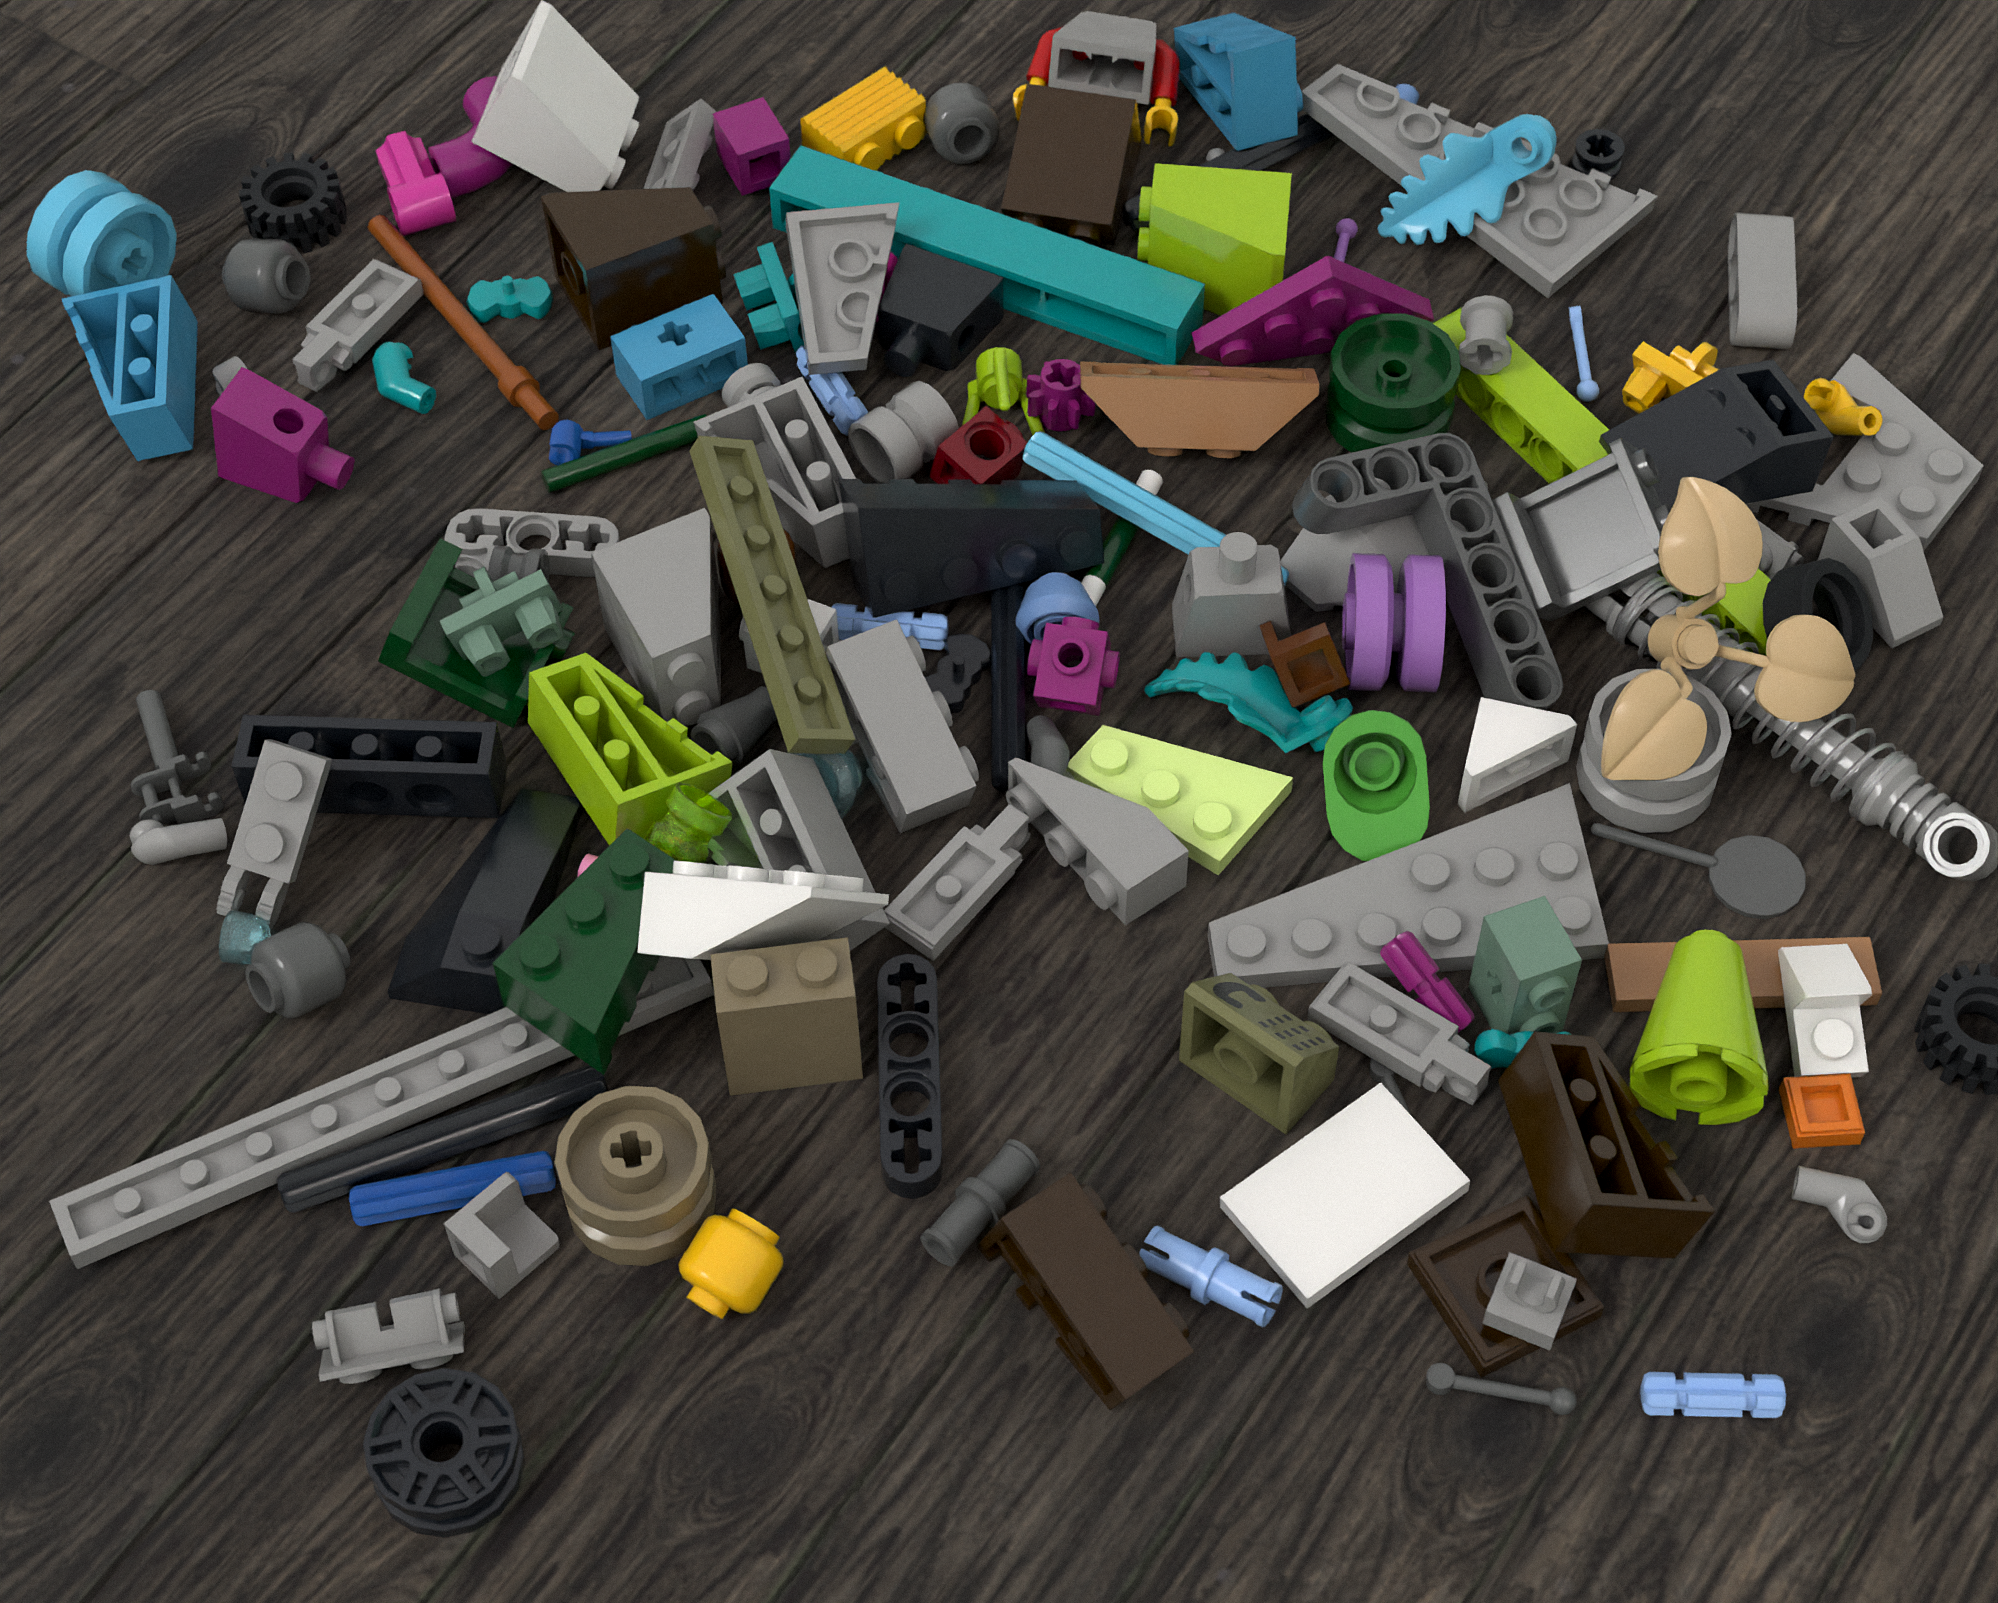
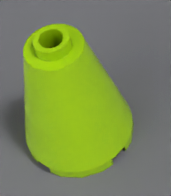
M1699 930L1676 943L1630 1066V1090L1643 1108L1660 1117L1676 1121L1677 1109L1699 1112L1698 1124L1702 1125L1739 1122L1757 1114L1763 1108L1764 1096L1768 1095L1769 1077L1743 952L1736 942L1719 931Z

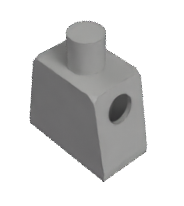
M1233 532L1221 540L1220 547H1197L1189 552L1172 603L1176 658L1200 657L1204 652L1213 653L1215 656H1229L1233 652L1240 655L1269 654L1259 626L1268 621L1272 622L1279 641L1291 636L1287 597L1278 548L1272 545H1257L1256 540L1249 534Z

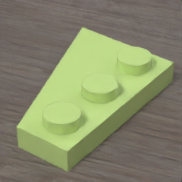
M1102 725L1073 756L1066 769L1079 782L1149 808L1189 850V858L1217 875L1225 869L1292 792L1293 777L1105 725Z

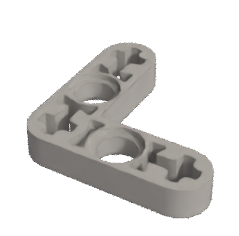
M481 508L468 509L453 517L447 527L444 538L445 541L463 549L455 568L473 577V571L483 566L488 571L492 551L495 546L504 545V535H506V546H510L515 553L526 554L529 551L519 546L526 537L531 535L548 537L551 540L542 549H545L548 553L549 574L595 577L591 553L594 551H587L592 547V543H599L595 548V551L620 542L617 528L605 518ZM483 534L477 538V542L469 543L474 540L475 535ZM563 539H568L565 540L566 550H563Z

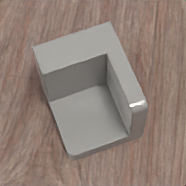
M509 1172L502 1174L444 1223L454 1255L498 1299L503 1297L560 1247L558 1236L525 1205L519 1182Z

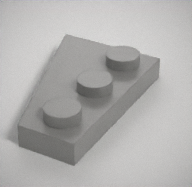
M900 202L786 212V230L809 375L866 370Z

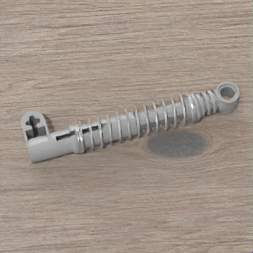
M1655 572L1621 588L1624 593L1631 597L1626 604L1614 595L1608 594L1584 607L1606 622L1608 634L1616 642H1619L1620 645H1630L1632 643L1639 647L1638 657L1639 659H1644L1649 656L1653 657L1648 647V634L1654 622L1664 615L1676 614V609L1679 606L1688 607L1696 601L1682 602V592L1672 587L1665 577H1661ZM1672 592H1675L1676 595L1678 596V598L1675 597V596H1674L1673 594H1671V593H1672ZM1647 608L1650 612L1644 618L1640 614ZM1700 613L1695 616V618L1703 619L1713 626L1719 645L1751 652L1746 648L1749 647L1753 650V653L1758 654V647L1754 642L1739 643V633L1736 629L1726 628L1721 630L1720 620L1717 615L1707 614L1701 616ZM1708 619L1713 620L1715 625L1708 621ZM1727 633L1732 634L1734 636V639L1727 635ZM1715 656L1709 664L1700 669L1681 667L1685 675L1693 677L1715 693L1728 714L1734 718L1732 722L1733 729L1742 728L1753 717L1760 721L1752 735L1753 744L1762 742L1772 731L1778 734L1779 738L1771 750L1772 758L1782 756L1791 745L1797 748L1799 752L1791 764L1792 773L1803 769L1810 760L1817 763L1819 767L1810 780L1811 787L1821 785L1830 774L1836 777L1839 781L1830 795L1831 802L1840 800L1852 789L1853 799L1849 807V813L1851 817H1855L1856 821H1860L1865 826L1879 825L1883 829L1890 828L1889 832L1896 839L1903 837L1902 842L1910 849L1916 847V854L1926 860L1937 872L1960 881L1974 882L1986 878L1997 868V831L1989 823L1982 821L1958 802L1950 804L1951 798L1944 792L1937 795L1938 789L1932 783L1924 785L1925 779L1918 774L1917 763L1908 754L1904 755L1903 750L1896 751L1893 743H1883L1875 747L1876 734L1873 728H1864L1855 732L1856 719L1853 714H1841L1835 717L1836 710L1830 713L1827 723L1820 718L1806 722L1785 721L1767 713L1756 701L1754 688L1757 678L1763 669L1762 667ZM1659 661L1656 665L1657 669H1661V662ZM1844 719H1849L1851 722L1847 738L1832 727ZM1766 725V730L1761 735H1759L1764 726ZM1865 733L1870 735V744L1866 752L1852 742ZM1784 740H1786L1787 742L1779 749ZM1885 748L1890 750V754L1885 758L1875 759L1872 757ZM1971 830L1978 842L1977 851L1974 857L1967 863L1955 864L1948 852L1949 843L1957 833Z

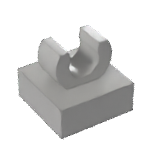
M1509 1252L1486 1309L1482 1324L1550 1350L1577 1279Z

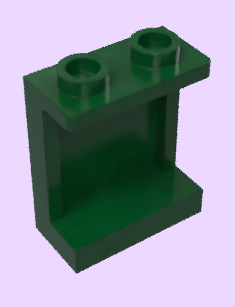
M440 538L395 620L378 662L513 728L523 707L528 709L529 672L543 668L547 660L553 663L562 660L575 632L564 627L574 607L564 602L561 604L564 609L558 613L563 632L561 639L544 648L533 649L524 632L521 631L502 641L511 659L506 667L487 677L482 676L469 659H462L446 636L440 620L463 609L460 598L480 589L475 577L455 568L463 549Z

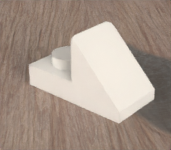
M1848 944L1781 947L1778 950L1794 1077L1851 1074V1078L1864 1076L1869 1070L1860 1005L1872 996V989Z

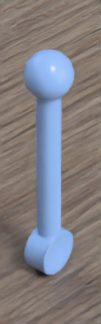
M1581 306L1569 307L1570 325L1580 376V383L1577 386L1576 393L1580 400L1591 402L1598 397L1599 386L1591 377Z

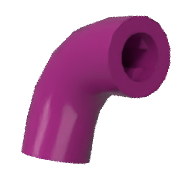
M496 76L480 79L465 93L463 108L473 125L472 128L455 139L429 147V155L435 174L442 173L451 199L474 192L498 180L513 165V163L472 142L498 78Z

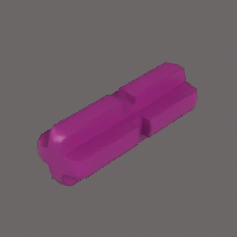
M1406 931L1399 934L1380 951L1382 959L1407 992L1414 989L1419 997L1415 1001L1459 1026L1458 1033L1471 1024L1474 1020L1473 1011L1447 977L1442 980L1439 979L1435 972L1440 968L1412 932Z

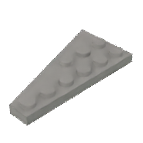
M1570 783L1209 922L1208 942L1214 977L1232 973L1248 985L1256 984L1263 988L1330 982L1345 962L1356 965L1376 978L1395 976V974L1382 959L1380 951L1389 941L1406 931H1410L1415 935L1440 969L1437 972L1471 970L1483 917L1542 896H1546L1581 959L1604 958L1609 941Z

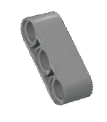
M1735 212L1733 215L1728 241L1729 331L1731 346L1790 350L1792 347L1797 323V286L1794 220L1791 216Z

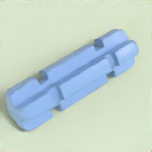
M801 346L796 352L799 370L806 379L811 380L809 385L828 414L835 416L832 420L839 431L848 436L851 424L868 413L861 400L854 396L855 391L842 372L809 375L805 348Z
M842 603L832 605V608H835L837 611L839 640H845L897 619L905 637H915L917 642H920L919 645L922 649L942 650L945 647L949 627L948 619L943 614L923 612L922 618L914 617V611L905 610L873 618L867 607H865L864 612L857 611L858 605Z
M1648 1372L1644 1374L1640 1388L1642 1408L1649 1415L1673 1416L1674 1409H1682L1684 1416L1742 1417L1743 1410H1750L1752 1417L1777 1418L1782 1415L1786 1404L1784 1381L1776 1374H1752V1381H1744L1742 1374L1684 1372L1683 1379H1675L1676 1377L1673 1372Z

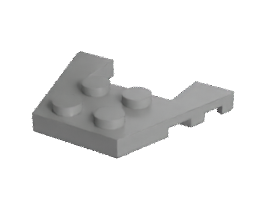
M1853 353L1832 380L1844 385L1858 406H1873L1880 411L1883 421L1879 431L1871 436H1862L1824 485L1816 483L1812 492L1748 503L1746 506L1751 512L1758 513L1760 506L1788 512V521L1809 526L1814 519L1830 523L1832 518L1881 496L1919 536L1924 551L1977 483L1984 465L1862 357Z

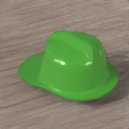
M1368 710L1349 716L1334 728L1325 743L1323 774L1326 811L1332 835L1341 847L1358 859L1369 861L1421 840L1428 827L1430 810L1426 754L1421 736L1407 720L1391 712Z

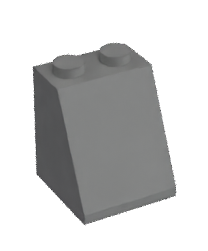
M705 508L591 553L605 631L640 692L644 695V699L650 709L668 722L674 718L682 725L697 724L698 717L702 713L721 706L720 589L711 520Z

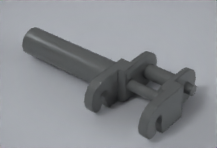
M145 690L138 694L136 704L156 768L154 771L137 776L131 782L132 792L137 796L143 797L146 805L139 814L140 821L152 819L159 821L162 825L177 821V824H184L217 815L224 807L219 793H210L208 795L209 804L203 805L199 796L193 795L185 798L180 790L182 781L201 776L209 771L211 768L209 755L205 752L197 753L195 755L196 764H191L185 754L178 755L160 693L156 690ZM171 790L173 798L159 802L157 794Z

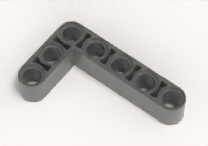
M1438 433L1339 455L1317 463L1294 496L1292 508L1298 523L1309 532L1330 534L1413 514L1428 554L1440 555L1443 558L1446 600L1484 697L1547 711L1562 693V676L1469 445L1456 435ZM1431 466L1442 471L1445 477L1437 474ZM1375 478L1386 482L1391 490L1381 486ZM1319 490L1325 491L1329 493L1331 496H1333L1336 500V503L1324 498L1319 492ZM1452 520L1458 521L1460 524H1462L1467 530V532L1460 530L1457 526L1454 525ZM1473 574L1483 578L1489 587L1480 584ZM1495 629L1506 634L1511 643L1503 641L1497 635ZM1517 685L1527 689L1532 695L1533 700L1522 695Z

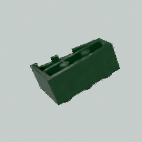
M628 828L492 963L504 1006L603 1075H605L612 1060L611 1050L624 1022H630L637 1007L636 997L649 970L654 971L661 956L637 953L645 872L672 874L673 863L677 861Z

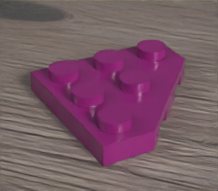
M1327 255L1192 332L1196 353L1222 362L1227 366H1238L1331 353L1341 332L1357 320L1376 314H1408L1430 322L1434 320L1429 299Z

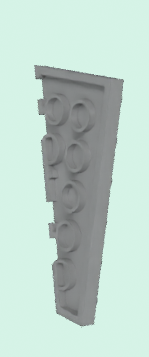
M1339 64L1335 65L1301 91L1303 111L1400 185L1401 180L1408 175L1425 180L1419 164L1420 158L1428 154L1442 160L1446 159L1443 140L1448 134L1457 133L1481 138L1487 132L1494 129L1480 122L1477 123L1474 129L1449 118L1451 110L1431 103L1428 109L1401 99L1397 88ZM1521 140L1523 145L1532 151L1531 144ZM1554 153L1552 159L1545 166L1508 186L1503 212L1497 222L1489 224L1475 212L1473 229L1467 237L1545 297L1549 298L1653 211L1658 196L1639 189L1637 195L1609 184L1611 176L1594 169L1591 170L1589 175L1561 165L1558 154Z

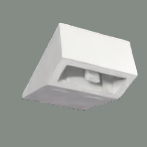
M674 861L672 874L645 872L637 953L711 960L710 954L814 942L888 905L889 894L862 892L864 878Z

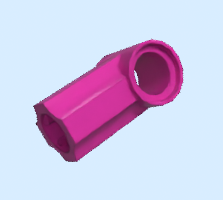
M405 131L386 136L384 144L376 150L379 166L388 185L387 191L390 204L401 235L406 236L455 222V210L446 181L442 173L435 174L421 138L411 137Z

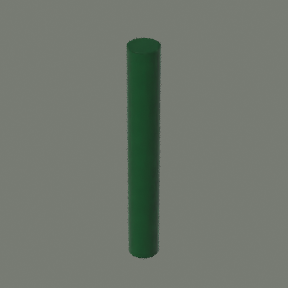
M702 414L542 470L541 476L548 493L693 443L698 438L693 422L707 415Z

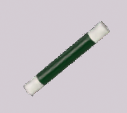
M1144 470L1136 485L1157 495L1163 484V479L1155 471ZM1120 516L1115 520L1103 542L1105 563L1090 566L1081 582L1095 606L1099 602L1139 528Z

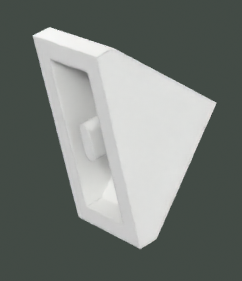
M1481 697L1458 799L1459 807L1466 813L1568 762L1577 727L1576 722L1569 715Z

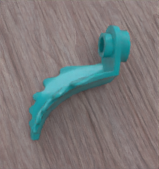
M1209 652L1202 653L1197 662H1193L1188 658L1181 659L1176 669L1164 670L1157 679L1147 684L1144 689L1149 698L1171 692H1193L1199 694L1204 699L1226 704L1236 720L1269 736L1285 753L1309 742L1315 752L1324 750L1325 743L1334 728L1351 716L1350 713L1353 710V706L1347 698L1334 702L1332 697L1327 695L1310 704L1302 712H1299L1295 707L1292 708L1276 671L1267 665H1262L1256 670L1251 671L1244 657L1236 652L1231 653L1221 664H1218L1215 655Z

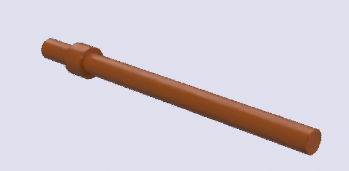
M377 215L373 217L368 223L369 232L405 273L421 280L424 295L499 380L498 388L513 406L522 407L540 429L548 430L558 422L559 415L540 394L538 381L525 367L516 366L386 216Z

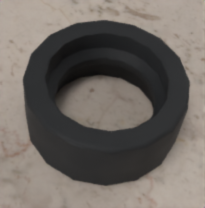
M1831 558L1778 571L1769 581L1763 599V625L1767 639L1773 628L1781 621L1793 615H1813V598L1820 611L1821 618L1835 626L1842 635L1848 648L1854 671L1858 670L1868 658L1873 640V622L1867 595L1857 576L1844 563Z

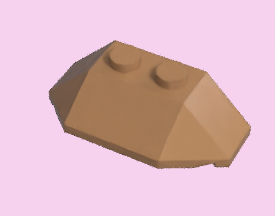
M1080 361L1081 389L1137 447L1148 448L1149 453L1158 456H1177L1183 453V449H1206V454L1213 457L1235 458L1241 455V450L1256 451L1319 395V381L1315 370L1312 368L1288 369Z

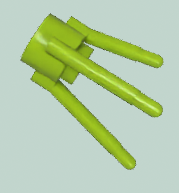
M1003 347L988 349L980 354L976 360L977 379L967 384L968 402L962 426L978 413L980 403L983 401L992 408L1008 411L1010 406L1018 400L1023 408L1032 436L1038 431L1045 433L1040 417H1029L1027 414V379L1023 378L1022 362L1019 355L1013 350Z

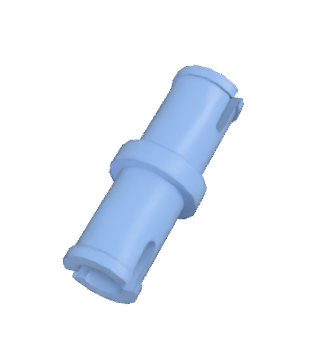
M1158 1225L1147 1235L1145 1243L1169 1254V1258L1153 1250L1147 1251L1141 1248L1139 1255L1148 1270L1191 1290L1190 1297L1204 1305L1212 1300L1255 1321L1261 1327H1265L1269 1323L1276 1310L1253 1300L1250 1294L1269 1303L1273 1301L1279 1304L1283 1292L1282 1285L1276 1282L1272 1283L1229 1262L1228 1253L1216 1247L1208 1252L1166 1232L1164 1228Z

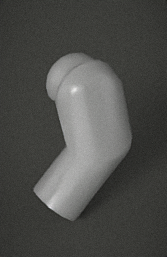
M221 818L165 827L159 821L146 819L138 822L131 829L129 835L132 843V854L139 861L149 865L160 864L189 855L224 850L227 847L226 828Z
M1798 1166L1792 1189L1793 1200L1827 1207L1844 1233L1856 1242L1871 1243L1878 1240L1884 1234L1887 1227L1886 1213L1864 1181L1854 1177Z

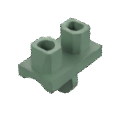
M483 566L473 571L480 589L459 599L463 609L440 620L446 636L462 659H469L482 676L487 677L506 667L507 663L511 660L502 641L519 632H524L533 649L544 648L561 639L563 632L558 613L564 609L541 569L520 580L516 572L513 571L493 581L487 569Z

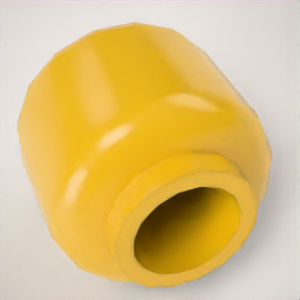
M732 1209L728 1217L722 1215L709 1216L701 1225L679 1263V1271L682 1277L693 1286L686 1298L720 1319L724 1318L729 1308L742 1314L754 1312L760 1306L783 1267V1256L779 1249L775 1247L780 1237L760 1222L736 1209Z

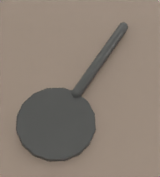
M1599 823L1591 826V832L1595 836L1708 867V881L1714 895L1728 909L1745 917L1769 919L1783 916L1797 906L1805 891L1806 873L1799 858L1785 845L1768 837L1747 835L1730 839L1717 848L1712 856Z

